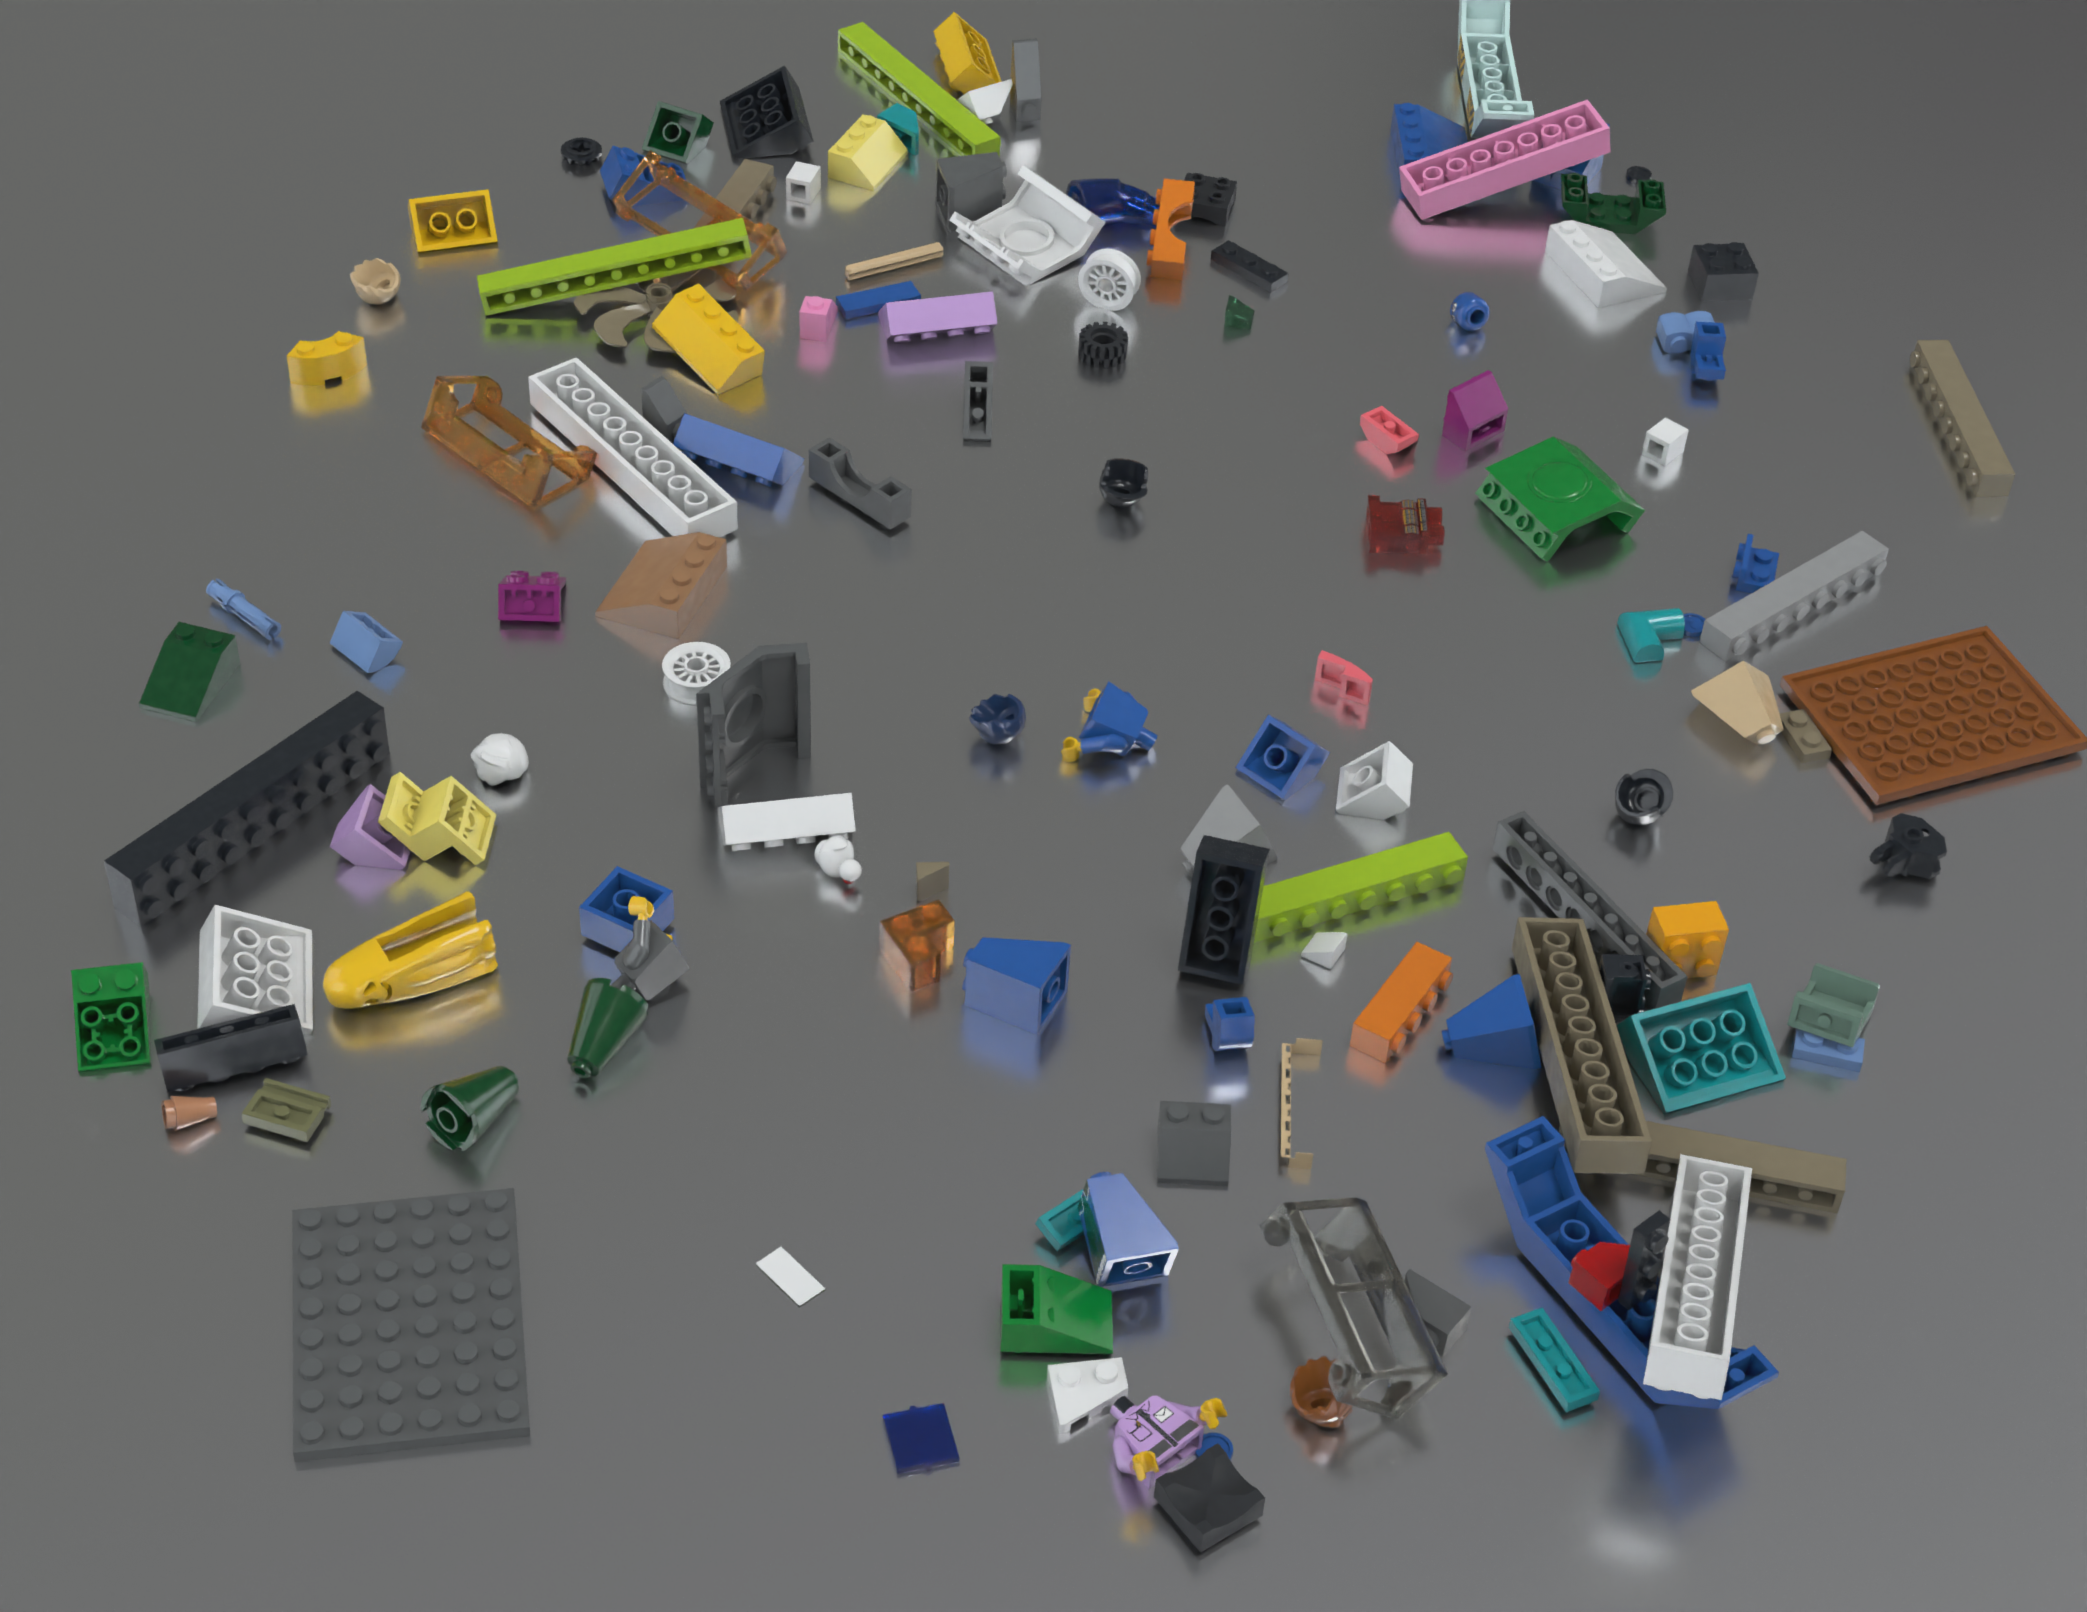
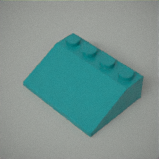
M1751 983L1637 1013L1616 1025L1628 1060L1663 1114L1786 1079Z

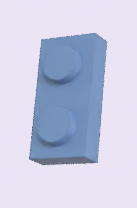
M1796 1028L1792 1058L1860 1072L1863 1064L1865 1039L1858 1038L1852 1048Z

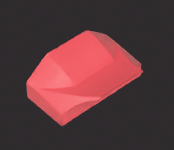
M1383 406L1366 412L1360 417V426L1367 440L1385 454L1397 453L1418 441L1419 434Z

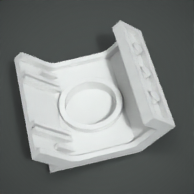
M1022 166L1018 175L1025 179V181L1009 203L976 221H971L957 212L953 213L950 221L958 226L955 230L959 233L958 238L1027 287L1084 256L1105 224V221L1035 172Z

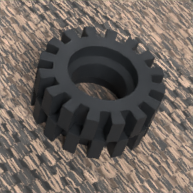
M1104 321L1103 325H1099L1098 322H1094L1093 326L1091 324L1086 325V328H1082L1081 333H1079L1078 355L1081 356L1080 359L1082 361L1086 360V364L1089 366L1094 363L1096 368H1099V365L1108 368L1110 364L1112 367H1116L1117 363L1122 364L1127 358L1128 333L1124 331L1123 327L1116 328L1117 324L1112 323L1110 326L1107 325L1108 322Z

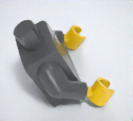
M632 896L629 901L628 910L630 915L638 916V919L633 923V939L614 959V964L622 975L610 986L620 989L622 984L634 991L636 990L645 1000H650L690 968L674 944L672 935L665 934L652 920L648 921V918L654 913L653 904L647 901L645 897Z

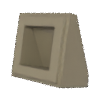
M916 862L917 901L925 900L949 888V862Z

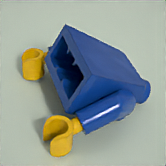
M1108 681L1102 691L1096 688L1091 689L1088 692V696L1083 698L1084 710L1090 713L1078 737L1081 739V742H1078L1074 737H1067L1063 741L1061 754L1062 759L1066 762L1076 761L1080 756L1079 751H1082L1083 754L1111 752L1125 756L1134 743L1149 751L1158 735L1143 727L1148 710L1138 703L1131 693L1122 691Z

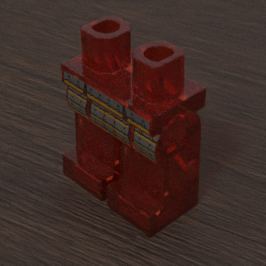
M1368 495L1366 524L1369 553H1412L1418 551V554H1427L1428 545L1443 546L1445 530L1444 526H1442V507H1427L1426 499L1417 498V502L1408 499L1398 503L1380 502V496Z

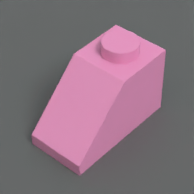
M805 296L799 311L800 339L827 342L838 312V306L832 299Z

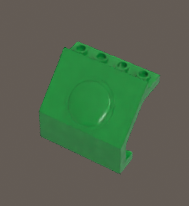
M1554 436L1486 467L1485 469L1489 472V475L1475 492L1526 545L1545 561L1550 560L1569 533L1585 524L1606 515L1620 530L1629 533L1645 512L1643 507L1577 446Z

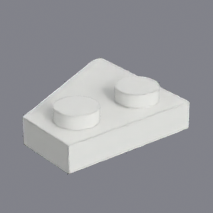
M1122 1357L1048 1365L1047 1376L1059 1434L1070 1431L1071 1424L1085 1416L1090 1419L1101 1413L1104 1407L1113 1405L1120 1397H1128V1383Z

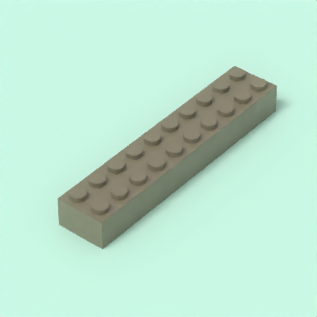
M1518 917L1512 952L1533 1019L1538 1046L1573 1172L1644 1174L1652 1139L1584 919Z

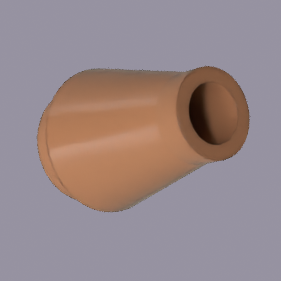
M170 1096V1100H163L161 1103L162 1118L166 1129L174 1128L175 1131H178L204 1120L217 1117V1105L214 1096Z

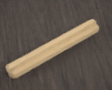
M939 242L850 264L845 266V275L848 280L852 281L941 258L943 256V247Z

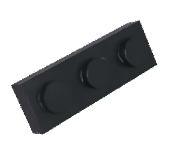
M1228 240L1211 250V260L1269 292L1288 282V272L1238 246L1234 242Z
M1660 1210L1633 1230L1618 1302L1627 1310L1632 1309L1640 1302L1646 1303L1657 1290L1656 1280L1658 1272L1663 1265L1661 1258L1664 1247L1669 1239L1667 1232L1671 1220Z

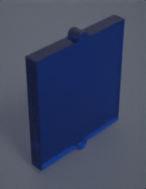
M944 1403L920 1408L911 1406L909 1410L883 1414V1423L897 1474L920 1469L931 1471L932 1467L959 1462L960 1457Z

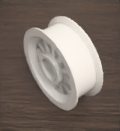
M1106 248L1097 250L1089 256L1086 264L1079 272L1078 284L1083 296L1091 304L1105 310L1116 311L1125 308L1131 302L1133 295L1136 294L1140 287L1141 275L1137 265L1129 256L1121 251Z
M689 642L674 647L665 655L662 662V669L665 674L663 678L665 692L679 703L696 705V693L730 668L729 656L720 647L706 642Z

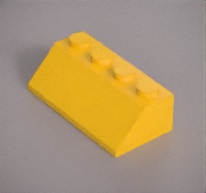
M953 12L933 31L936 38L935 44L941 53L939 56L945 65L944 71L949 77L948 83L955 92L961 91L965 94L971 90L1002 82L987 39L958 14Z
M700 284L676 293L652 323V328L717 395L762 375L765 350Z

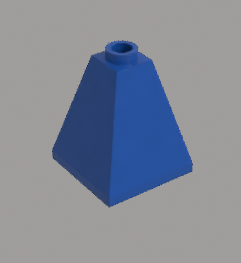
M1520 974L1511 976L1446 1020L1448 1029L1441 1031L1445 1049H1453L1455 1058L1528 1069L1542 1068L1535 1027Z

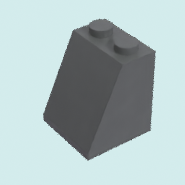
M997 152L936 159L935 204L948 232L955 231L958 227L950 221L954 212L961 214L971 221H976L1002 207V200L1006 198L1003 178L1007 176L1005 162H1001Z

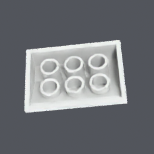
M1574 220L1563 221L1549 226L1545 252L1597 308L1666 292V286L1612 231Z
M214 905L200 930L197 1029L295 1004L303 1035L311 1034L313 1030L312 930Z

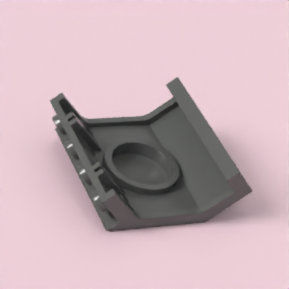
M807 643L758 646L696 693L700 788H707L708 797H714L715 809L728 805L726 792L728 790L727 777L761 751L768 748L797 746L798 759L811 758L810 659Z

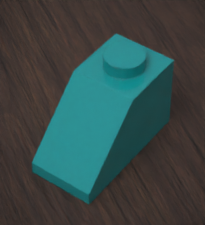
M896 103L877 115V119L888 123L906 146L909 153L915 156L919 154V128L915 111Z

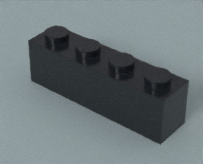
M295 1004L154 1040L167 1092L174 1090L186 1091L193 1088L196 1084L208 1081L220 1082L234 1074L258 1072L264 1069L265 1066L280 1062L284 1064L292 1063L300 1057L308 1055Z

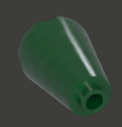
M593 978L588 980L584 987L567 1057L571 1070L576 1075L584 1078L598 1075L642 1025L649 1013L646 1012L649 1007L648 1003L640 994L622 984L620 989L610 986L611 979Z
M496 1066L431 1087L422 1096L421 1111L427 1110L430 1119L425 1123L428 1130L447 1149L461 1148V1151H466L479 1140L519 1092L518 1078L512 1070L504 1066Z

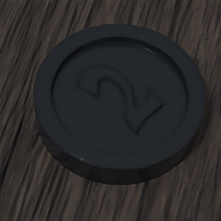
M1632 166L1626 172L1627 180L1637 184L1638 180L1646 181L1651 179L1652 176L1649 169L1641 166Z

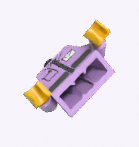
M1126 1396L1120 1397L1115 1401L1110 1410V1413L1118 1420L1112 1444L1117 1468L1123 1473L1136 1475L1137 1479L1142 1481L1148 1489L1152 1488L1157 1478L1165 1473L1174 1471L1191 1458L1197 1449L1202 1447L1203 1425H1208L1210 1429H1215L1219 1425L1217 1418L1228 1415L1221 1399L1212 1398L1205 1401L1201 1406L1190 1407L1165 1401L1159 1396H1151L1139 1406H1136Z

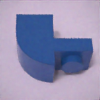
M1697 321L1695 323L1691 345V373H1696L1697 378L1707 381L1715 379L1724 380L1726 369L1723 351L1726 334L1723 323Z
M1247 997L1213 1000L1212 1004H1205V1017L1212 1032V1047L1215 1051L1252 1047L1255 1015Z

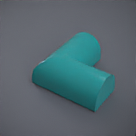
M1679 608L1625 612L1620 614L1617 621L1634 662L1663 660L1664 649L1660 640L1683 638L1685 629L1684 615Z

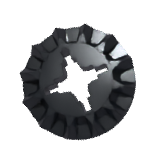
M574 138L561 146V154L563 160L568 161L571 165L575 163L579 164V166L582 164L590 165L591 162L599 161V157L602 156V147L597 141L589 138Z

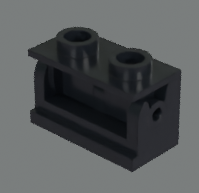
M1602 954L1599 971L1615 1023L1622 1022L1628 1016L1644 1012V991L1650 988L1651 973L1649 969H1645L1643 956Z

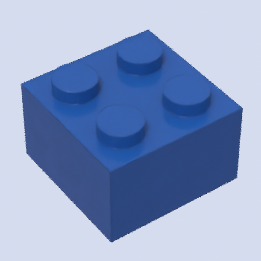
M617 866L579 906L581 935L621 952L633 939V923L638 919V916L630 915L628 910L629 901L632 896L645 897L647 901L653 904L654 913L648 918V921L652 920L664 931L674 920L673 890Z

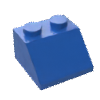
M1268 714L1235 768L1283 800H1287L1316 777L1331 752L1285 722Z

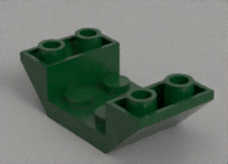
M1561 173L1562 207L1577 222L1609 230L1613 233L1635 235L1666 215L1664 182H1658L1653 179L1646 181L1638 180L1635 197L1603 195L1601 193L1590 194L1588 193L1586 175Z

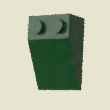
M178 622L163 642L139 701V708L197 722L240 664L236 635Z

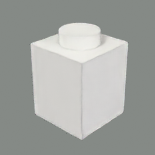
M796 161L786 176V200L811 205L821 189V166Z
M1665 417L1646 432L1642 455L1666 466L1684 452L1688 429Z

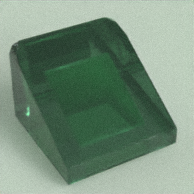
M1229 295L1224 326L1250 330L1255 311L1237 298Z

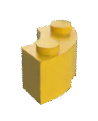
M338 331L333 336L319 341L300 340L287 355L290 383L309 386L325 385V380L341 377L342 380H345L357 374L367 365L364 337Z

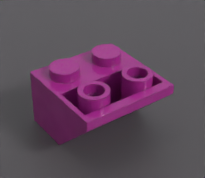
M1487 370L1453 387L1447 395L1442 436L1465 452L1505 431L1508 407L1491 371Z

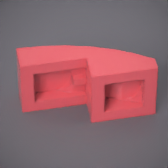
M1322 650L1317 658L1315 681L1340 688L1339 697L1368 706L1373 679L1351 662Z

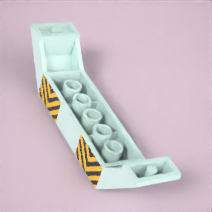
M1459 0L1457 60L1471 138L1478 139L1534 119L1532 101H1522L1509 35L1510 0Z

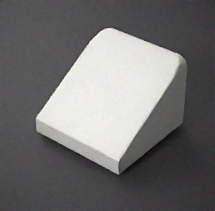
M1317 932L1302 951L1301 957L1331 969L1346 948L1348 934L1345 932Z

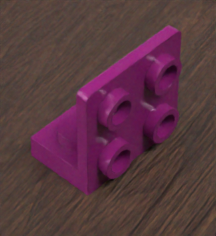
M511 571L510 575L505 576L498 584V620L560 622L561 589L566 584V577H559L558 572H541V576H529L528 571Z

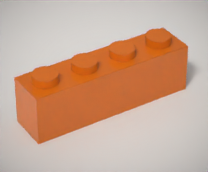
M1416 942L1353 1023L1350 1047L1385 1064L1394 1052L1398 1054L1405 1044L1407 1034L1410 1031L1414 1033L1419 1027L1423 1013L1425 1011L1430 1012L1433 1009L1438 993L1441 990L1446 991L1453 979V973L1450 972L1452 957Z

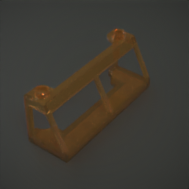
M651 150L612 199L617 208L616 213L626 221L631 219L657 236L670 234L671 232L631 207L658 185L663 186L714 218L707 225L743 218L749 241L759 247L738 274L722 264L707 267L722 276V280L732 288L738 286L746 291L787 254L786 247L777 228L769 223L765 226L760 222L758 224L753 223L679 177L672 167L667 168L659 163L662 159L661 156ZM648 166L654 181L626 202L624 195ZM764 251L775 256L774 259L749 279L748 272Z
M489 376L436 377L421 428L528 506L538 507L589 479L597 452L586 445H579L574 451H564L502 407V389ZM454 384H477L472 401L457 410L459 401L454 394ZM470 410H475L519 442L504 450L459 418V416ZM523 447H527L537 455L524 454L521 462L511 454ZM552 466L572 479V481L542 496Z

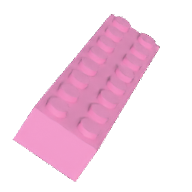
M1587 99L1400 166L1401 191L1421 220L1433 217L1610 153V128Z

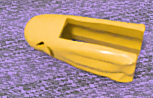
M466 891L400 925L372 937L335 960L327 968L323 978L325 996L330 1004L337 1008L359 1009L377 1004L405 1001L446 989L492 972L498 966L495 957L496 944L493 939L492 926L488 919L477 922L475 898L471 892Z

